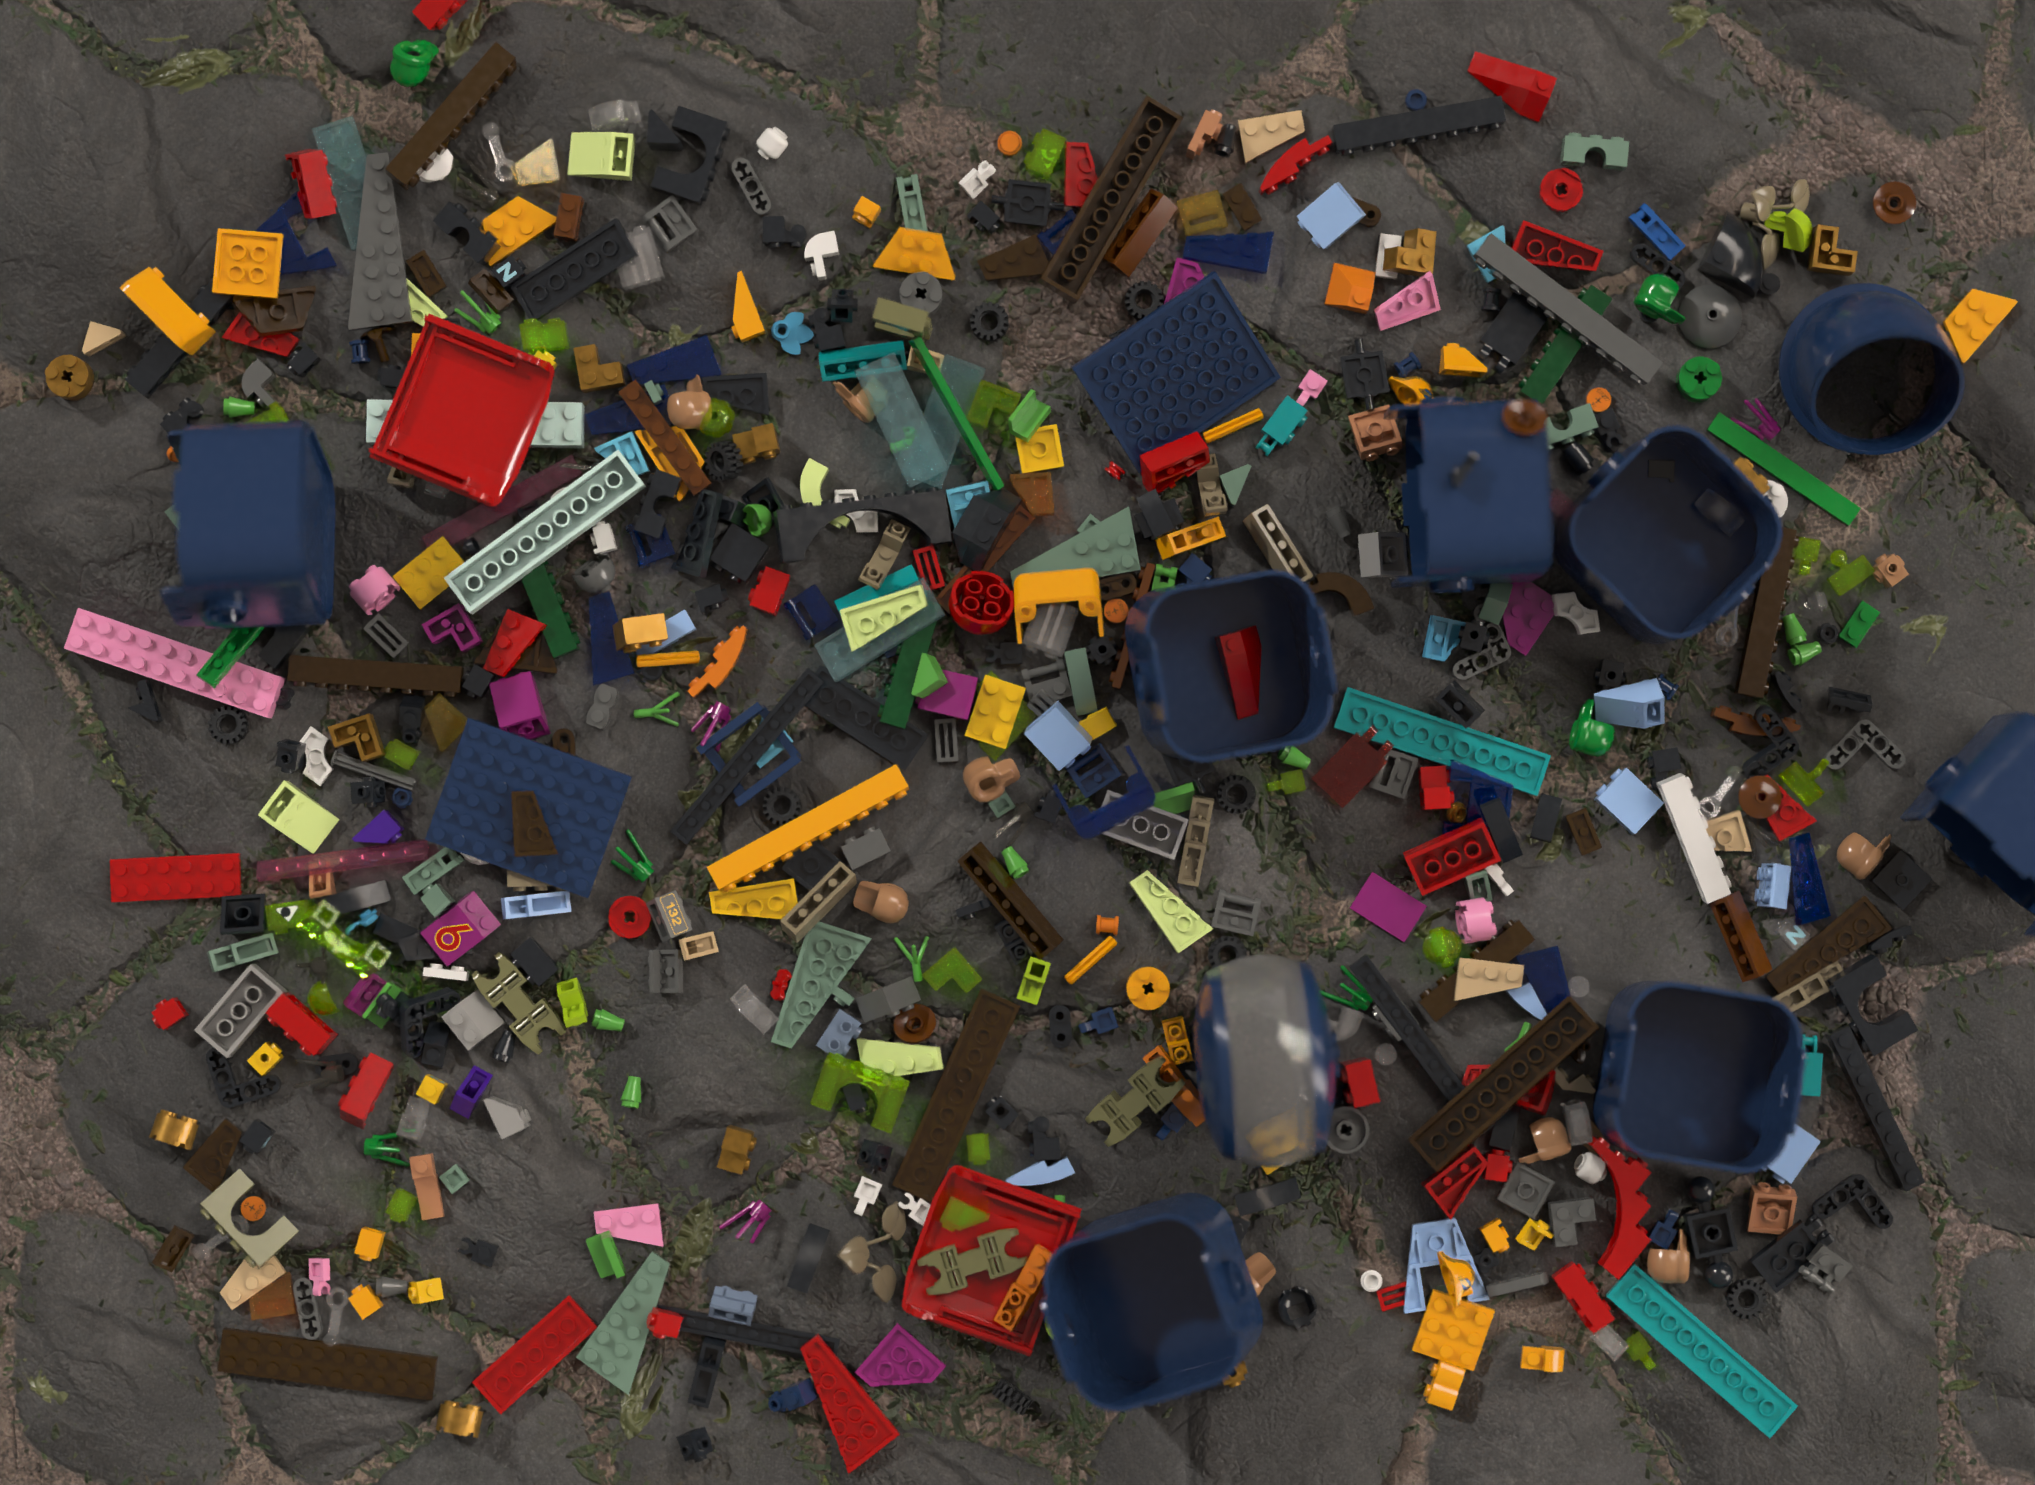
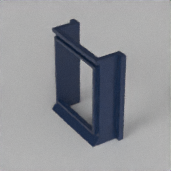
M756 702L709 737L704 746L699 745L696 749L700 754L705 753L719 773L726 763L715 747L759 714L765 719L770 712L764 704L760 705L759 702ZM784 731L778 737V740L791 758L748 790H745L741 783H739L733 790L737 797L734 800L739 807L801 761V754Z

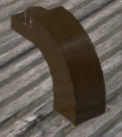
M1336 572L1320 573L1315 575L1317 584L1314 585L1313 581L1305 583L1313 595L1324 591H1332L1341 595L1346 600L1352 617L1374 609L1366 589L1348 575Z

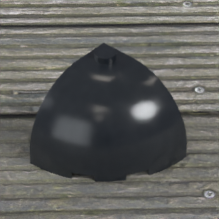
M1726 211L1697 270L1755 298L1762 281L1763 262L1760 247L1752 231L1741 219Z

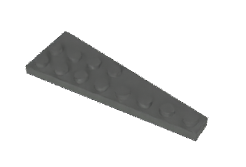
M388 152L370 154L366 157L348 322L349 331L413 322L393 180L386 175L385 170L391 163Z

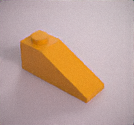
M740 271L737 273L733 313L735 325L731 328L735 338L740 337L741 342H745L766 333L744 275Z
M1218 516L1156 539L1155 542L1162 560L1224 538L1226 534Z

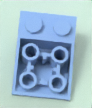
M1657 678L1594 693L1596 721L1643 729L1665 723L1664 696Z
M1762 863L1761 867H1758L1757 880H1760L1759 889L1755 890L1754 895L1757 906L1787 909L1791 866L1777 863Z

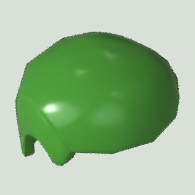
M747 504L743 508V511L747 513L743 522L748 525L749 532L752 536L757 537L766 535L772 524L771 512L764 505Z

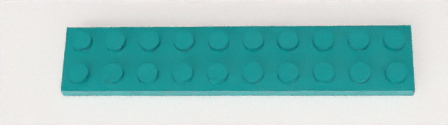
M1349 687L1346 688L1333 727L1534 796L1539 794L1551 755L1471 728L1465 729L1462 725Z
M1634 1263L1605 1295L1768 1438L1775 1434L1798 1407L1797 1404Z

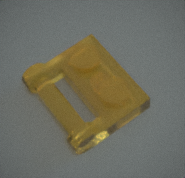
M1218 190L1176 201L1186 238L1193 236L1194 233L1220 226L1221 228L1228 227ZM1217 213V219L1190 226L1189 220Z

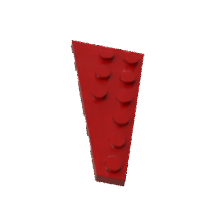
M817 1334L801 1346V1351L808 1370L812 1375L816 1391L820 1396L823 1409L849 1474L895 1439L899 1432L821 1336Z

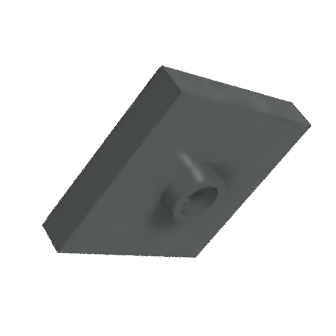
M1516 1161L1496 1199L1535 1220L1555 1182Z

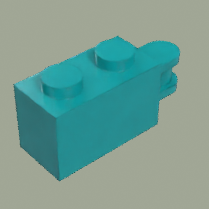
M1287 395L1262 428L1261 433L1264 436L1255 448H1260L1268 456L1276 444L1280 447L1284 443L1288 445L1295 436L1292 432L1296 426L1301 428L1308 417L1305 414L1308 410ZM1267 437L1273 441L1271 446L1265 442Z
M1802 1034V1048H1805V1045L1811 1046V1052H1807L1802 1095L1820 1096L1823 1053L1817 1052V1035L1806 1037L1805 1034Z

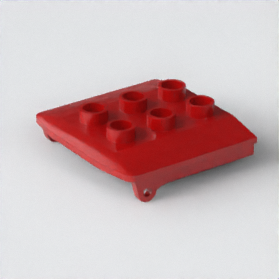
M432 314L425 315L424 320L426 322L373 448L369 449V457L487 506L496 507L502 502L516 480L543 417L555 374L554 367L550 362Z
M960 1165L952 1166L933 1197L912 1256L903 1293V1310L918 1318L937 1323L1030 1357L1044 1318L1041 1304L1042 1299L1046 1296L1044 1284L1013 1331H1009L994 1321L1009 1289L1017 1281L1024 1266L1009 1274L990 1279L986 1269L965 1276L968 1287L950 1293L927 1295L926 1288L934 1286L935 1282L940 1279L941 1273L938 1268L928 1266V1264L918 1266L917 1260L936 1249L955 1244L958 1254L978 1248L980 1244L977 1236L1009 1228H1018L1019 1234L1011 1237V1240L1005 1244L1004 1250L1009 1256L1017 1257V1259L1027 1256L1028 1259L1037 1244L1054 1254L1055 1251L1072 1238L1082 1209ZM987 1238L991 1252H993L990 1240ZM946 1251L950 1266H952L948 1251ZM993 1257V1258H994V1261H995V1265H996L997 1271L999 1272V1268H998L996 1259H995V1257ZM952 1270L956 1285H958L954 1270Z

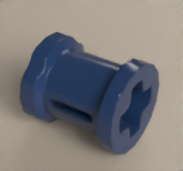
M368 340L349 342V345L352 346V364L371 362L367 352Z
M1413 352L1409 353V356L1401 362L1394 363V367L1401 378H1407L1409 373L1422 368Z
M1660 674L1657 680L1663 695L1669 701L1679 685L1671 683L1664 678L1663 674Z

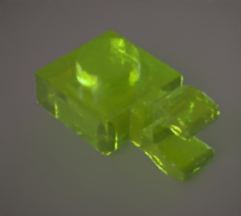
M1799 537L1795 552V559L1801 560L1798 571L1799 575L1807 576V574H1810L1811 562H1817L1821 540Z
M1302 769L1281 773V780L1267 783L1268 792L1283 789L1284 795L1306 790Z
M1639 1331L1621 1343L1634 1362L1640 1359L1649 1371L1656 1366L1647 1354L1652 1349Z

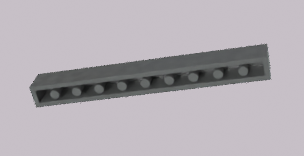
M1492 233L1487 236L1472 256L1476 259L1475 263L1483 269H1486V267L1493 272L1492 275L1501 282L1506 281L1511 285L1509 288L1518 295L1523 294L1528 298L1526 301L1535 308L1539 306L1545 311L1544 315L1553 321L1555 319L1562 324L1561 327L1570 334L1572 332L1579 336L1578 340L1585 346L1591 345L1596 349L1595 353L1603 359L1608 358L1613 362L1612 366L1615 369L1628 373L1630 380L1637 385L1647 384L1662 365V361Z

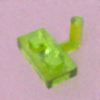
M1822 759L1810 773H1807L1795 761L1778 776L1808 807L1825 793L1814 780L1823 773L1829 765V761Z

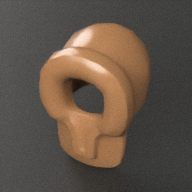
M696 375L694 379L687 382L686 392H678L668 398L667 412L669 419L673 425L680 429L702 430L708 426L712 418V400L709 394L703 391L700 376Z
M871 375L863 378L851 391L841 382L833 381V385L836 388L835 391L843 399L845 407L862 422L870 423L888 403L887 389L879 380Z
M988 756L980 757L971 761L964 768L963 772L965 786L970 795L979 802H990L997 799L1004 793L1005 787L1020 779V772L1014 760L1010 758L991 764Z
M1853 832L1839 845L1837 860L1858 880L1864 879L1882 860L1883 853L1890 846L1889 842L1892 836L1889 834L1875 847L1863 836Z
M862 881L858 885L853 904L856 908L871 914L874 918L892 924L904 918L908 911L909 901L906 892L897 885Z
M1546 1117L1530 1124L1529 1127L1538 1152L1518 1160L1519 1163L1530 1164L1539 1160H1550L1569 1153L1572 1148L1563 1123L1559 1119Z
M1678 1229L1677 1250H1649L1647 1269L1653 1280L1660 1283L1680 1284L1686 1283L1688 1280L1690 1257L1687 1251V1236L1684 1234L1683 1229Z
M1260 1252L1246 1260L1257 1296L1276 1273L1273 1264Z

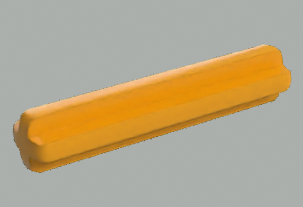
M1257 408L1204 432L1203 437L1206 443H1210L1264 418L1260 408Z
M699 651L640 654L636 656L637 667L694 664L700 661Z
M1108 936L1064 976L1069 984L1077 981L1117 945V941L1112 936Z

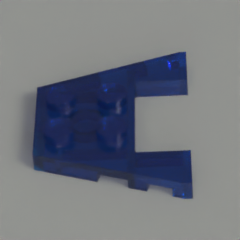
M298 191L294 192L291 198L285 204H282L256 230L257 232L280 233L284 235L280 275L336 267V263L328 248L307 257L287 219L303 212L297 195Z
M1451 759L1449 780L1470 782L1466 822L1443 821L1442 835L1479 818L1483 819L1488 832H1490L1480 805L1500 797L1509 818L1513 784Z

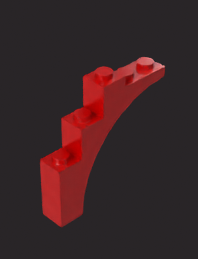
M1591 1136L1587 1144L1606 1163L1616 1195V1220L1613 1234L1605 1252L1597 1263L1619 1280L1651 1241L1646 1236L1648 1231L1637 1224L1651 1207L1646 1202L1648 1198L1638 1190L1651 1172L1646 1168L1648 1164L1641 1158L1637 1157V1159H1634L1631 1156L1626 1158L1617 1150L1614 1153L1609 1149L1610 1144L1602 1137L1596 1139Z

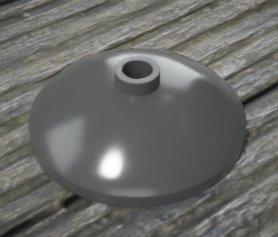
M1702 285L1691 290L1683 298L1678 309V313L1686 318L1679 325L1682 334L1689 342L1701 348L1713 349L1724 346L1737 335L1741 327L1742 310L1737 298L1729 290L1718 285ZM1710 311H1714L1716 313L1715 318H1711L1709 316Z

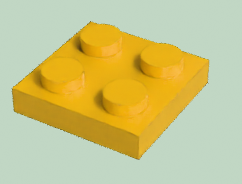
M1057 424L1039 427L1028 443L1015 436L1022 474L1064 467Z

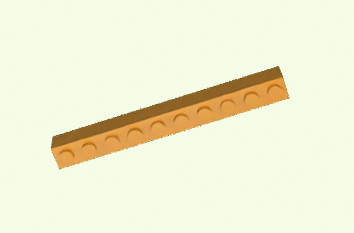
M897 764L707 866V869L719 891L727 893L737 887L736 884L742 880L748 882L755 878V873L761 870L766 872L772 869L777 861L782 860L784 862L789 860L798 849L805 851L813 846L811 842L818 839L823 841L832 835L831 832L839 829V831L846 829L851 825V821L856 818L858 821L870 815L869 811L875 808L880 810L886 807L888 801L893 798L896 800L903 798L907 795L906 791L910 790Z

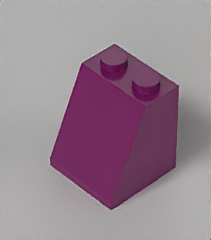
M942 670L948 683L925 698L916 696L915 704H919L918 709L968 721L978 678Z
M531 671L520 672L516 676L500 678L493 683H489L500 729L530 740L551 734L538 688Z

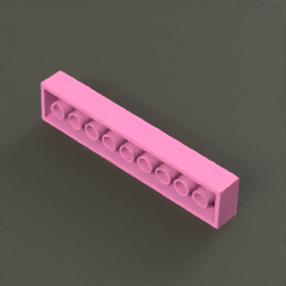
M81 608L77 609L64 649L271 719L277 706L276 701L279 699L281 688H283L286 680L284 677L236 662L214 689L196 676L213 653Z

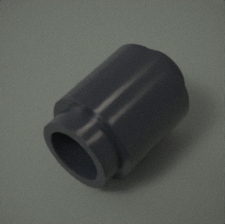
M1577 441L1563 451L1566 455L1565 459L1577 473L1582 472L1585 474L1593 467L1592 462L1594 459L1582 444L1579 445Z

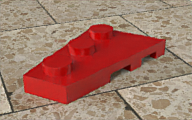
M1066 142L1064 207L1080 208L1097 180L1095 165L1088 143Z
M241 312L238 313L222 336L223 339L284 357H289L300 341L291 333L260 337Z
M507 609L483 669L505 677L521 658L520 655L524 650L531 646L535 641L534 638L547 625Z
M1779 786L1782 794L1780 807L1773 815L1767 817L1766 820L1777 840L1781 841L1817 820ZM1759 793L1758 799L1760 801H1763L1765 799V795L1763 793Z

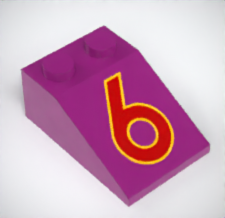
M472 891L427 926L420 934L443 963L448 966L501 924L478 895Z

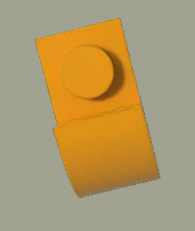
M1522 1346L1520 1367L1546 1372H1562L1565 1349L1552 1346Z

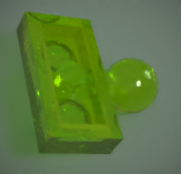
M1837 549L1831 553L1830 561L1841 569L1827 578V581L1836 594L1841 596L1872 575L1875 570L1864 555L1859 556L1848 564L1846 552Z

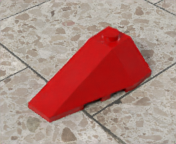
M1476 51L1467 71L1494 94L1502 96V101L1508 104L1518 115L1538 123L1557 81L1556 77L1538 70Z
M1253 625L1215 636L1237 720L1256 715L1259 711L1262 645L1257 627Z
M1467 1065L1461 1083L1464 1087H1467L1490 1065ZM1556 1071L1551 1072L1515 1106L1546 1116L1553 1096Z

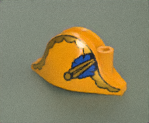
M1391 376L1388 379V383L1403 405L1421 404V400L1433 398L1430 384L1421 377L1399 378Z
M1442 1251L1437 1252L1448 1294L1453 1306L1457 1307L1462 1297L1473 1294L1474 1270L1464 1260L1450 1258Z

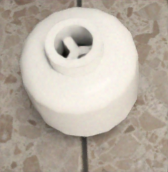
M777 127L773 129L766 128L756 142L759 148L758 153L767 160L769 157L773 159L779 158L788 146L787 135Z
M1587 1152L1579 1155L1575 1160V1174L1589 1184H1595L1606 1177V1163L1597 1155Z

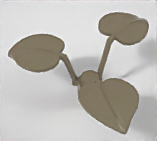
M1799 179L1794 184L1791 191L1792 203L1774 205L1776 199L1774 187L1763 186L1750 193L1754 204L1744 203L1742 205L1741 218L1753 221L1754 226H1758L1767 232L1761 244L1763 270L1767 269L1777 258L1780 250V238L1778 233H1772V230L1761 224L1760 221L1767 220L1772 209L1796 208L1804 212L1808 206L1810 196L1809 186L1805 179Z
M897 1201L888 1206L882 1216V1226L887 1233L885 1236L868 1242L865 1238L857 1236L850 1240L837 1255L853 1273L863 1272L866 1266L875 1269L877 1272L872 1277V1285L877 1296L886 1303L890 1301L894 1293L896 1274L890 1265H883L880 1268L867 1262L870 1255L868 1246L887 1240L890 1237L897 1241L904 1235L906 1215Z

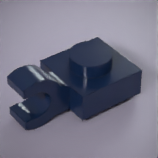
M1112 1007L1091 1013L1093 1020L1078 1025L1081 1033L1096 1028L1097 1034L1118 1028Z
M1172 1103L1160 1118L1164 1124L1155 1135L1163 1141L1171 1129L1177 1133L1188 1118Z
M1669 1209L1664 1222L1656 1221L1648 1236L1651 1242L1668 1250L1677 1233V1230L1672 1227L1679 1217L1678 1213Z

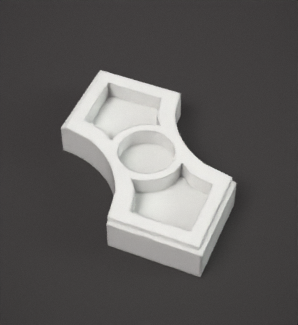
M856 489L834 490L835 503H841L842 499L855 497V501L859 500ZM857 511L846 514L855 523L857 533L878 532V512Z
M1575 592L1552 595L1554 615L1570 620L1576 628L1577 635L1600 632L1597 610H1590L1582 606L1577 600Z
M311 726L300 740V742L306 743L305 754L307 763L303 774L319 786H322L334 770L329 765L325 755V748L329 738Z

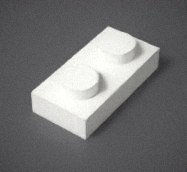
M1380 234L1375 277L1397 279L1396 272L1383 270L1384 250L1397 246L1401 247L1402 236Z
M430 963V967H424L423 976L463 981L469 980V972L464 971V967L451 966V969H443V964Z

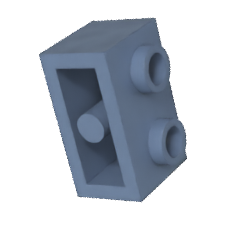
M840 1008L816 1046L836 1059H839L840 1055L845 1057L851 1048L848 1043L852 1038L856 1040L863 1030L859 1027L862 1022Z

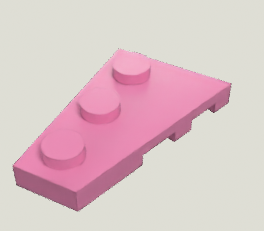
M1431 271L1374 309L1380 331L1441 310Z
M659 1203L594 1211L596 1234L610 1230L612 1237L664 1246Z

